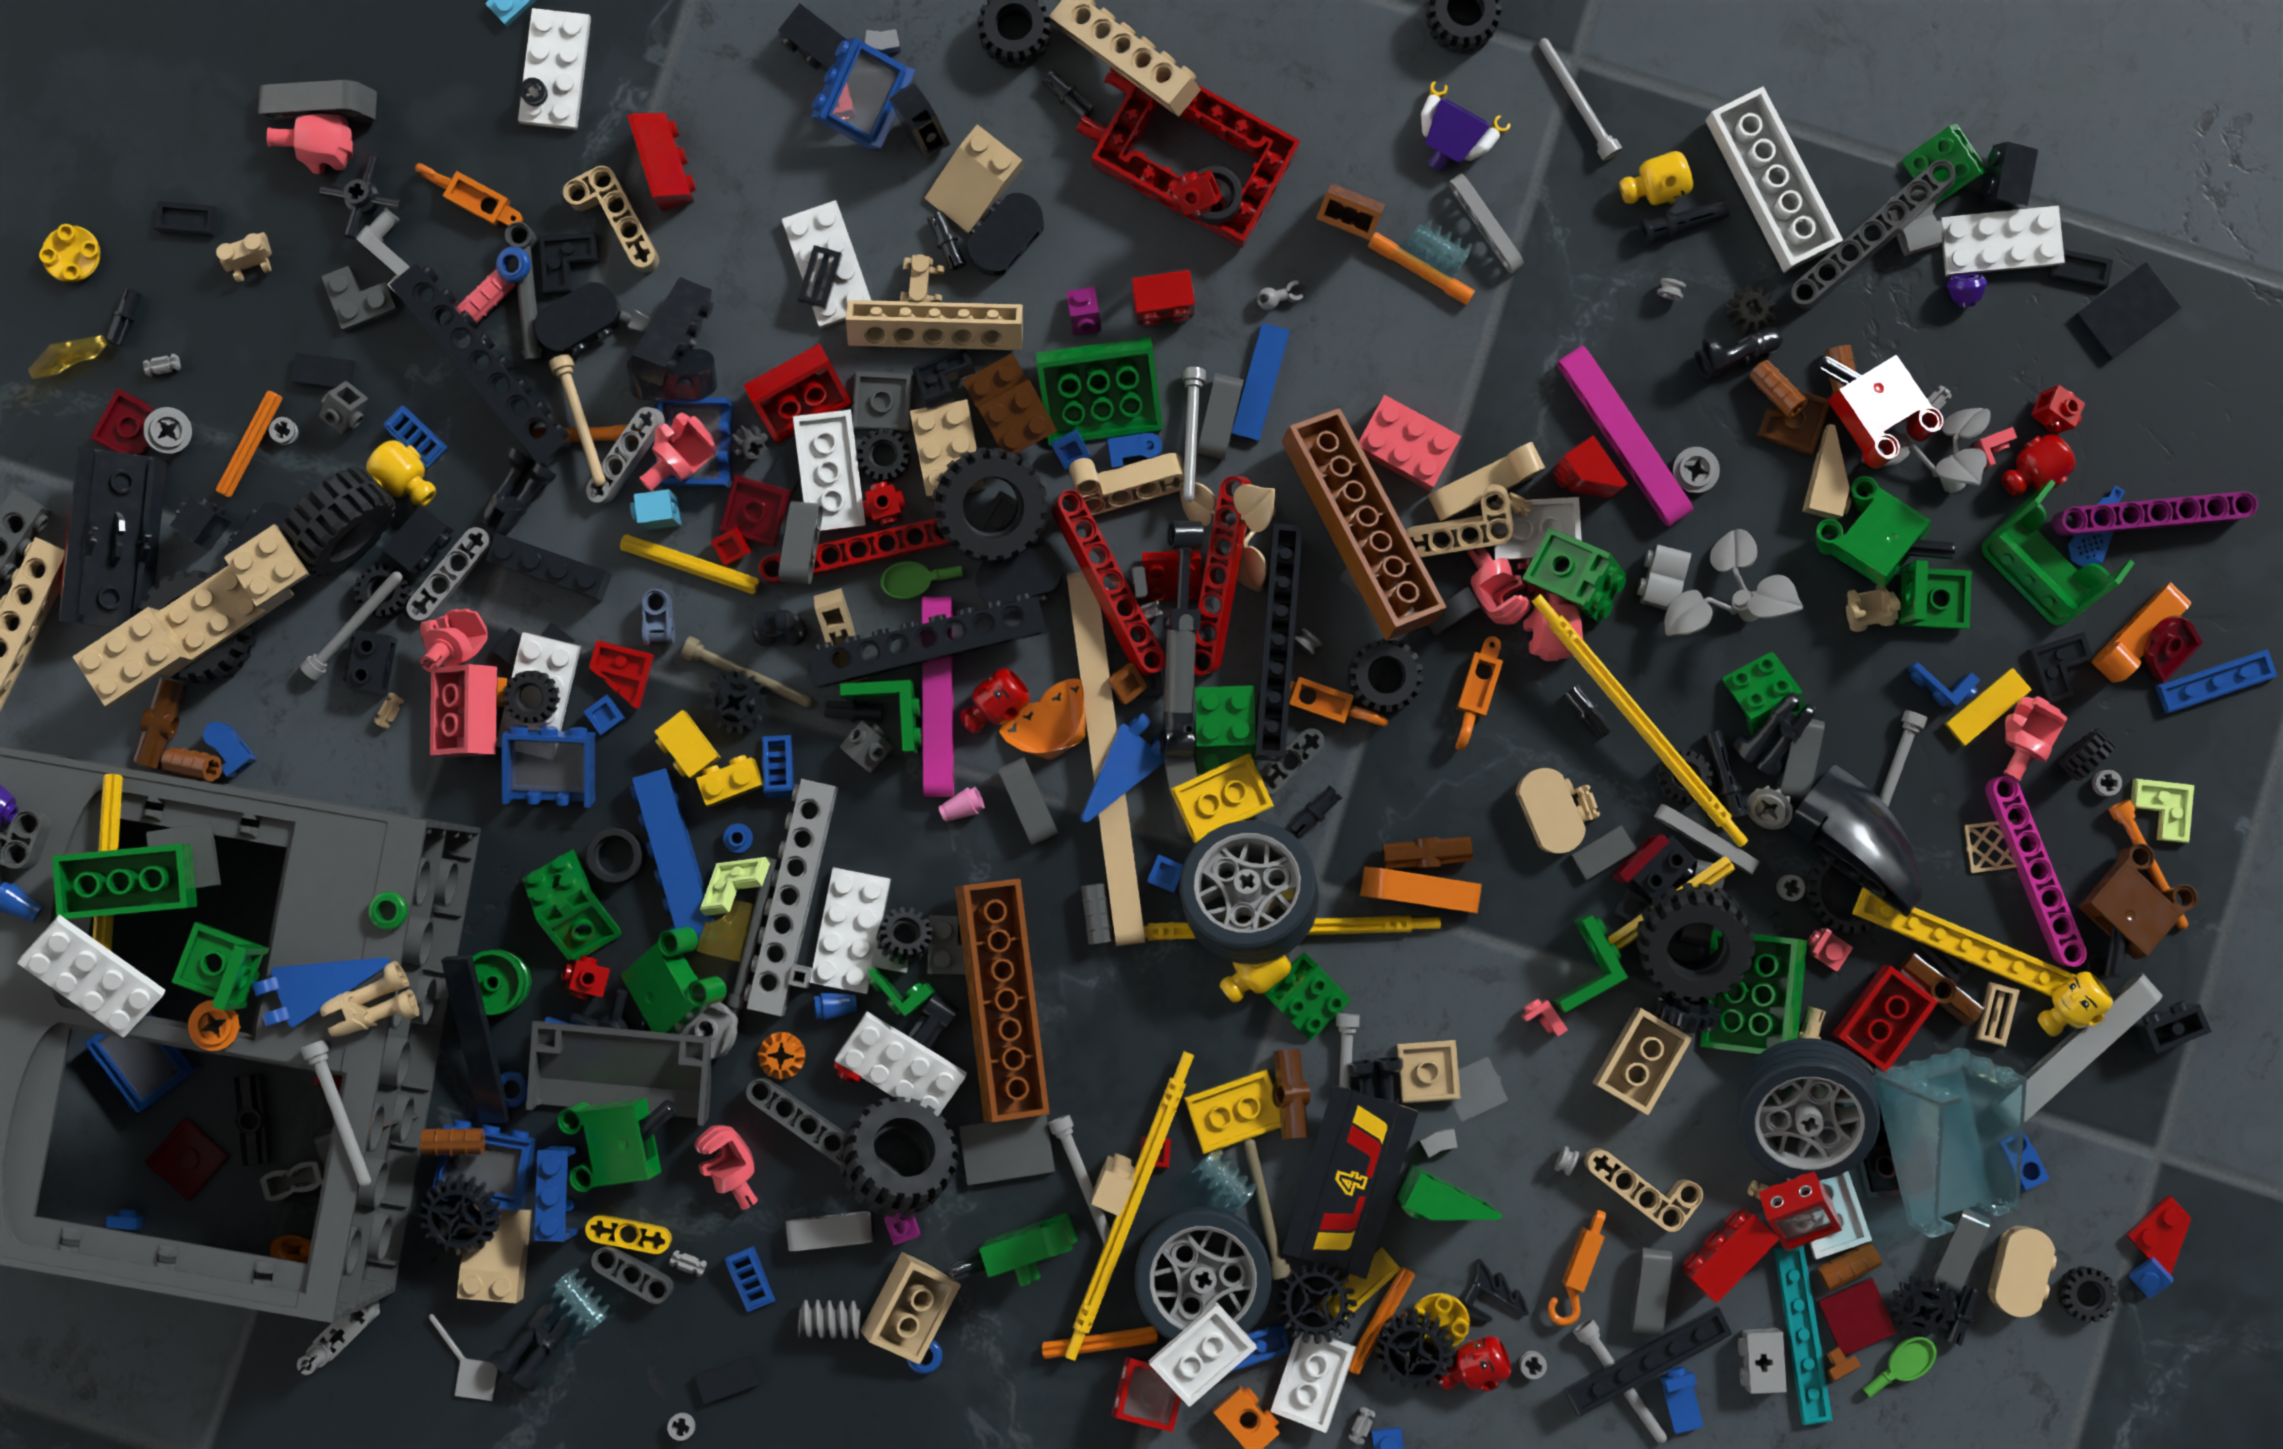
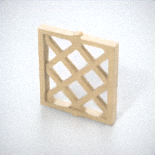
M2017 819L2009 820L2012 824L2017 823ZM1998 821L1964 825L1970 873L2017 868L2013 858L2008 855L2010 853L2009 848L2004 852L1997 846L2000 840L2004 838L2002 832L1994 826L1999 825ZM1987 826L1982 834L1974 829ZM1990 829L1999 834L1994 843L1985 837ZM1970 832L1979 837L1974 845L1970 843ZM1982 840L1991 846L1985 854L1977 849ZM1994 849L2002 855L1997 863L1988 858ZM1973 852L1982 857L1976 866L1973 864ZM2005 858L2013 863L2011 865L2000 866V864L2003 862ZM1985 860L1993 866L1980 868Z

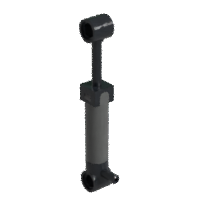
M1171 520L1167 529L1168 547L1171 550H1179L1177 608H1164L1163 629H1167L1163 727L1159 733V751L1162 756H1192L1195 750V732L1192 724L1196 631H1200L1201 610L1188 609L1190 552L1191 550H1201L1204 540L1203 524L1200 521Z

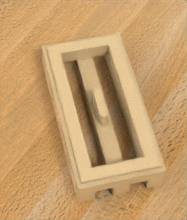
M1988 982L1982 1006L1984 1009L1980 1015L1974 1039L2006 1047L2020 990ZM1998 990L1988 1034L1986 1036L1985 1032L1992 1008L1995 991ZM2005 993H2010L1999 1039L1994 1038Z

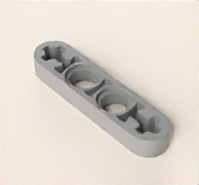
M1462 173L1448 182L1451 191L1506 270L1512 274L1523 267L1524 261L1520 253L1469 180Z
M643 407L636 412L601 463L604 476H606V481L602 487L604 491L603 496L599 495L601 491L598 489L599 486L594 483L593 477L589 480L586 493L591 501L607 504L615 498L654 442L655 429L664 423V415L660 410ZM648 415L651 416L650 420L653 422L651 426L648 425L649 422L646 419ZM636 436L639 442L638 447L635 451L631 452L628 442L631 437ZM619 459L622 462V470L618 475H615L612 471V465Z
M473 527L463 534L409 599L406 609L411 618L424 622L430 620L490 549L492 540L488 532L481 528ZM482 534L481 541L483 545L481 547L476 545L472 548L470 552L475 554V556L471 558L461 548L464 546L469 550L474 543L471 540L472 536L479 537ZM461 555L466 560V566L462 571H454L451 567V561L455 556ZM437 578H444L448 584L446 591L441 594H436L432 588V584ZM425 591H427L430 596L438 599L435 603L432 600H429L425 605L427 612L425 614L418 613L416 615V612L418 610L417 607H415L416 603L419 602L423 604L429 598L423 595Z
M1664 804L1660 805L1654 815V818L1716 856L1720 858L1726 856L1736 868L1747 874L1753 875L1760 863L1751 855Z

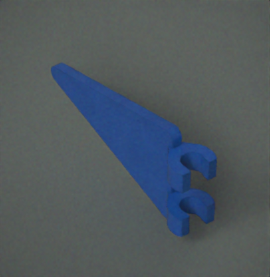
M1144 713L1140 716L1135 715L1129 725L1121 724L1118 727L1080 819L1082 822L1090 821L1164 763V757L1159 751V734L1152 739L1150 744L1139 736L1151 722Z
M382 957L272 968V978L252 984L256 996H263L277 990L282 1008L262 1014L265 1025L273 1026L287 1020L290 1027H296L319 1012L320 1007L328 1000L346 991L353 990L382 971L390 963V959Z

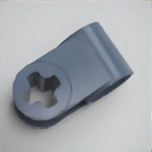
M651 589L642 598L644 646L650 645V642L674 644L675 626L672 599L668 593L662 590ZM655 595H661L664 599V605L660 610L654 611L651 608V599ZM653 631H664L663 633H653Z

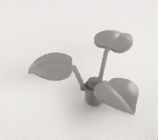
M1987 408L1964 409L1946 418L1943 422L1942 430L1945 435L1954 436V455L1942 459L1936 467L1915 444H1910L1911 437L1908 434L1890 433V435L1898 440L1900 450L1898 455L1884 466L1900 463L1907 458L1910 451H1913L1932 471L1933 477L1940 478L1944 491L1948 493L1957 492L1963 489L1966 484L1980 486L1982 474L1987 463L1986 454L1980 449L1973 448L1959 451V440L1961 437L1971 439L1981 434L1989 424L1991 418L1990 410ZM1863 456L1861 458L1862 464L1865 463Z
M1736 529L1723 536L1714 545L1710 553V562L1717 571L1726 573L1733 570L1740 590L1733 595L1732 606L1710 597L1703 599L1701 593L1697 590L1683 592L1671 602L1667 609L1664 622L1665 633L1668 637H1672L1675 635H1689L1702 630L1710 623L1713 612L1709 604L1725 609L1731 615L1738 613L1741 619L1746 622H1752L1758 618L1786 616L1802 610L1803 605L1794 584L1783 575H1773L1763 579L1759 583L1757 591L1750 592L1747 590L1738 568L1750 567L1755 562L1757 545L1747 531Z

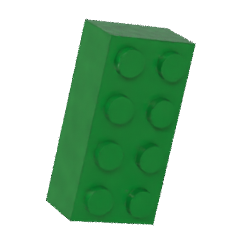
M172 844L52 856L57 917L61 915L65 919L197 907L192 844Z

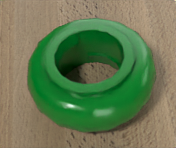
M392 891L377 894L369 905L371 922L382 930L399 928L408 916V906L405 899L400 894ZM385 902H392L396 906V915L389 921L384 920L380 914V908Z

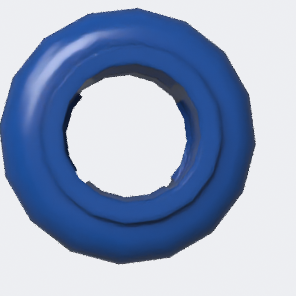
M508 247L498 255L496 269L502 279L507 282L517 283L528 276L531 269V261L525 250L519 247ZM516 256L519 260V267L515 272L510 273L508 262L512 257Z
M516 1071L503 1073L501 1075L503 1086L508 1081L513 1080L520 1087V1092L515 1098H510L506 1095L508 1107L513 1108L522 1105L527 1100L528 1079Z
M932 1340L929 1346L933 1353V1359L930 1363L917 1364L907 1359L908 1365L913 1371L919 1374H929L940 1366L943 1352L935 1340Z

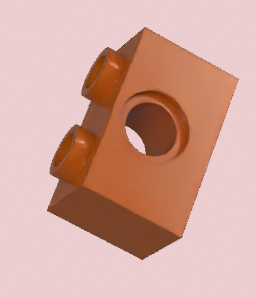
M1237 1385L1213 1407V1413L1245 1449H1263L1280 1434L1279 1429L1276 1427L1279 1421L1268 1409L1265 1412L1261 1410L1256 1404L1260 1401L1259 1398L1249 1387L1244 1390L1240 1385ZM1245 1412H1252L1257 1418L1254 1424L1246 1426L1240 1422L1241 1415Z

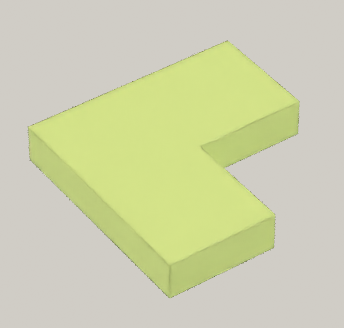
M2133 779L2131 802L2135 809L2159 811L2157 840L2189 843L2194 785Z
M766 857L716 863L700 911L704 916L729 913L738 889L763 886L770 862Z

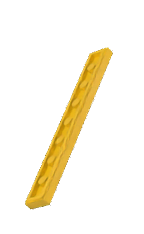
M1864 887L1861 889L1852 913L2049 997H2052L2054 991L2061 986L2059 983L2068 981L2073 973L1920 909L1914 908L1909 916L1905 917Z

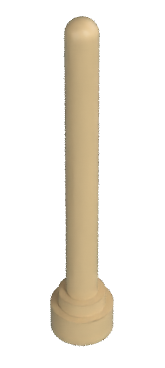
M571 355L554 357L549 361L552 374L556 375L557 379H561L594 483L597 486H602L606 480L573 382L572 375L574 374L575 366Z

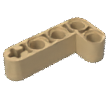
M606 166L595 167L565 184L563 195L573 209L585 211L601 204L625 252L638 271L650 273L657 269L659 256L622 185L610 168ZM602 177H611V182L608 186L598 187V181ZM585 190V196L581 200H572L574 192ZM615 202H624V208L620 212H611V207ZM637 227V233L634 237H624L627 228ZM641 246L647 254L648 261L642 262L641 255L636 249L637 247Z
M1529 442L1513 450L1506 457L1428 495V498L1440 522L1480 504L1484 490L1488 486L1497 484L1509 490L1539 475L1545 469V466L1533 442ZM1497 494L1489 495L1487 497V500L1496 496Z
M1168 453L1097 473L1094 462L1091 459L1080 458L1070 464L1069 473L1073 489L1083 497L1091 514L1096 515L1183 490L1184 462L1178 453Z
M1493 484L1488 486L1484 490L1481 499L1483 514L1481 516L1407 528L1406 532L1409 538L1414 537V541L1418 542L1415 549L1419 556L1425 557L1506 543L1511 538L1513 532V518L1508 492L1501 485ZM1491 494L1500 495L1503 503L1499 506H1492L1488 503L1487 497ZM1498 522L1503 523L1507 526L1508 531L1502 535L1496 534L1492 530V525ZM1467 527H1473L1478 531L1479 536L1475 539H1468L1464 536L1463 530ZM1438 532H1444L1449 536L1450 541L1440 544L1435 540L1434 535ZM1426 534L1429 535V536H1428V545H1429V546H1426L1427 540H1424Z
M1601 1148L1590 1149L1584 1157L1585 1168L1659 1227L1669 1232L1680 1230L1703 1199L1702 1188L1688 1179L1677 1181L1666 1196H1664L1612 1154ZM1596 1156L1599 1158L1603 1157L1602 1161L1612 1168L1609 1173L1601 1167L1597 1166L1595 1168L1596 1163L1593 1160ZM1621 1173H1627L1629 1176V1183L1624 1188H1618L1616 1185V1178ZM1686 1186H1691L1694 1190V1195L1689 1201H1683L1681 1198V1191ZM1645 1191H1650L1653 1196L1651 1204L1641 1206L1639 1202L1640 1195ZM1670 1209L1674 1210L1676 1213L1675 1221L1672 1224L1665 1225L1663 1222L1664 1213Z

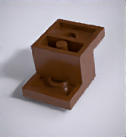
M1013 353L961 380L1000 449L1016 454L1057 431L1032 383L1026 378Z

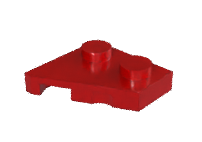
M596 640L589 668L627 700L630 705L640 709L655 655Z
M2167 1195L2131 1228L2125 1236L2147 1259L2154 1256L2171 1275L2191 1217L2172 1196Z

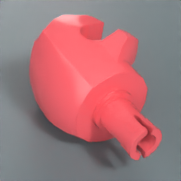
M337 114L302 115L296 118L294 129H267L268 147H294L297 160L304 163L314 174L325 173L326 164H329L334 170H345L348 161L352 160V132L349 128L348 120L344 116Z
M682 412L673 419L671 427L665 423L660 424L655 429V440L652 447L658 462L644 475L640 476L639 480L652 492L669 475L674 476L679 481L687 479L715 455L717 447L713 442L712 435L706 430V427L695 416L689 417Z
M1485 547L1476 548L1477 551L1469 549L1467 554L1478 568V571L1471 578V587L1481 609L1496 624H1515L1529 612L1531 605L1529 599L1522 595H1514L1507 600L1511 593L1527 587L1526 582L1522 579L1523 576L1513 574L1508 559L1499 558L1493 561Z
M1547 592L1549 605L1559 616L1563 615L1583 639L1581 611L1576 604H1568V601H1565V599ZM1534 607L1532 614L1523 621L1524 630L1526 632H1533V638L1529 641V652L1540 656L1545 661H1558L1559 659L1570 658L1572 653L1548 627L1550 623Z
M455 609L447 611L444 616L435 620L421 622L420 635L427 653L420 659V664L425 663L422 667L426 671L435 672L440 665H460L475 656L488 639L487 628L480 615L476 611L469 609Z
M2038 696L2035 698L2021 697L2019 699L2014 714L2008 715L2005 720V740L2015 750V753L2006 770H2004V775L2011 776L2020 782L2031 760L2046 762L2055 740L2068 719L2061 713L2060 709Z
M724 1125L711 1126L696 1139L695 1149L698 1153L711 1154L719 1149V1153L714 1158L698 1164L699 1171L704 1176L712 1177L716 1192L726 1193L732 1191L742 1210L748 1209L751 1206L747 1200L751 1201L752 1205L758 1201L747 1183V1180L754 1174L752 1153L744 1140L732 1127Z

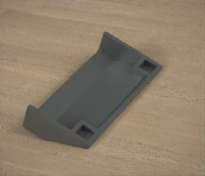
M540 1021L532 1022L526 1110H533L540 1104L570 1107L579 1102L593 1105L647 1098L650 1113L665 1100H669L677 1106V1114L675 1116L698 1118L697 1125L702 1126L709 1119L711 1037Z

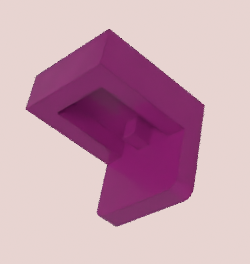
M1095 287L1066 291L1073 335L1100 332L1101 323Z
M897 1212L894 1217H884L893 1245L921 1235L914 1213L911 1216L901 1217L900 1212Z

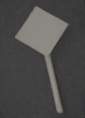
M433 1314L429 1315L430 1321L460 1360L455 1396L492 1401L498 1368L492 1362L465 1358Z

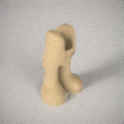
M393 961L385 966L384 976L378 981L361 989L339 994L320 1007L322 1017L336 1014L342 1010L346 1021L343 1020L328 1028L331 1037L344 1036L359 1030L369 1029V1027L377 1026L376 1021L392 1015L401 1014L406 1019H413L419 1016L417 1000L410 989L373 1007L368 1008L363 1005L373 999L409 986L408 978L397 961Z

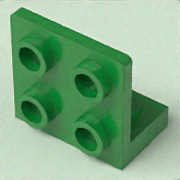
M1957 124L1948 126L1902 159L1903 164L1913 179L1937 160H1947L1952 163L1955 168L1954 184L1935 201V205H1938L1972 180L1988 172V169ZM1938 170L1933 175V178L1938 182H1944L1950 177L1949 173L1945 170Z
M1770 652L1723 677V683L1745 712L1748 730L1752 735L1763 726L1771 715V710L1786 694L1796 692L1800 695L1797 704L1791 710L1793 713L1798 715L1805 707L1802 690L1774 652Z
M1305 952L1291 964L1290 973L1273 988L1264 993L1310 1041L1336 1017V1014H1339L1351 1002L1346 993Z
M871 967L867 970L871 975L867 980L877 992L884 991L890 999L887 1001V1004L897 1015L902 1013L905 1016L910 1015L936 993V990L930 983H926L923 986L921 983H917L904 994L907 998L905 1000L877 967Z

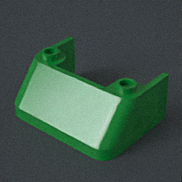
M2051 479L2016 508L1986 538L1982 544V552L2000 573L2050 623L2063 626L2116 588L2135 563L2130 559L2112 574H2109L2102 566L2096 563L2085 564L2077 570L2037 530L2046 520V511L2040 503L2056 484Z

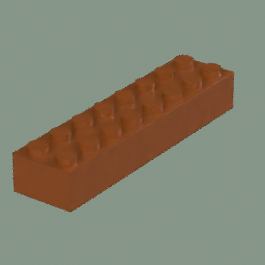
M1338 408L1289 426L1281 443L1385 640H1391L1437 622L1447 607L1341 409Z
M1011 879L955 887L984 1122H999L1050 1114L1021 880Z

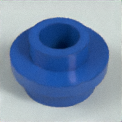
M737 823L730 825L725 830L723 841L730 851L741 853L748 850L752 845L753 834L746 825ZM737 832L743 836V840L739 844L733 841V835Z

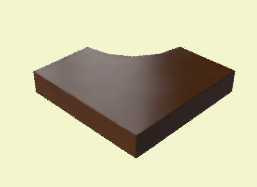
M1805 391L1802 395L1808 402L1794 417L1788 418L1781 410L1767 408L1756 437L1811 457L1831 405L1827 399Z

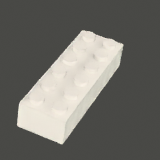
M1764 86L1710 113L1705 121L1783 273L1836 248L1843 239Z

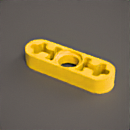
M607 1215L594 1216L587 1222L585 1227L587 1237L593 1242L651 1254L663 1253L670 1247L672 1242L671 1233L663 1226ZM602 1221L603 1227L612 1229L614 1228V1223H617L618 1226L614 1232L615 1240L610 1239L613 1233L603 1232L600 1237L597 1236V1231L592 1229V1226ZM631 1226L636 1230L637 1237L634 1242L627 1243L621 1238L623 1227ZM643 1229H647L645 1236L653 1237L659 1232L661 1233V1238L665 1239V1243L660 1244L658 1248L654 1247V1242L650 1240H644V1246L639 1245L643 1237Z

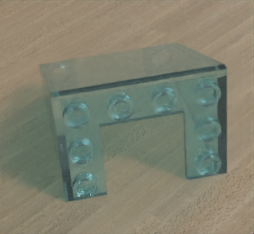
M1964 1048L1952 1049V1052L1946 1054H1935L1930 1056L1929 1059L1911 1061L1908 1065L1890 1067L1887 1071L1874 1074V1083L1909 1227L1931 1238H1935L1955 1230V1225L1940 1217L1973 1206H1977L1995 1216L2019 1209L2027 1077L2016 1073L2010 1067H2001L1994 1064L1989 1058L1970 1054V1051ZM1991 1204H2000V1205H2003V1206H1995V1205H1991Z

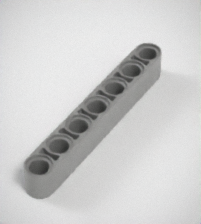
M2143 973L2135 975L2111 996L2113 1005L2104 1014L2105 1019L2101 1023L2093 1027L2089 1025L2085 1028H2075L1993 1103L1992 1107L2012 1129L2020 1127L2155 1006L2163 995Z

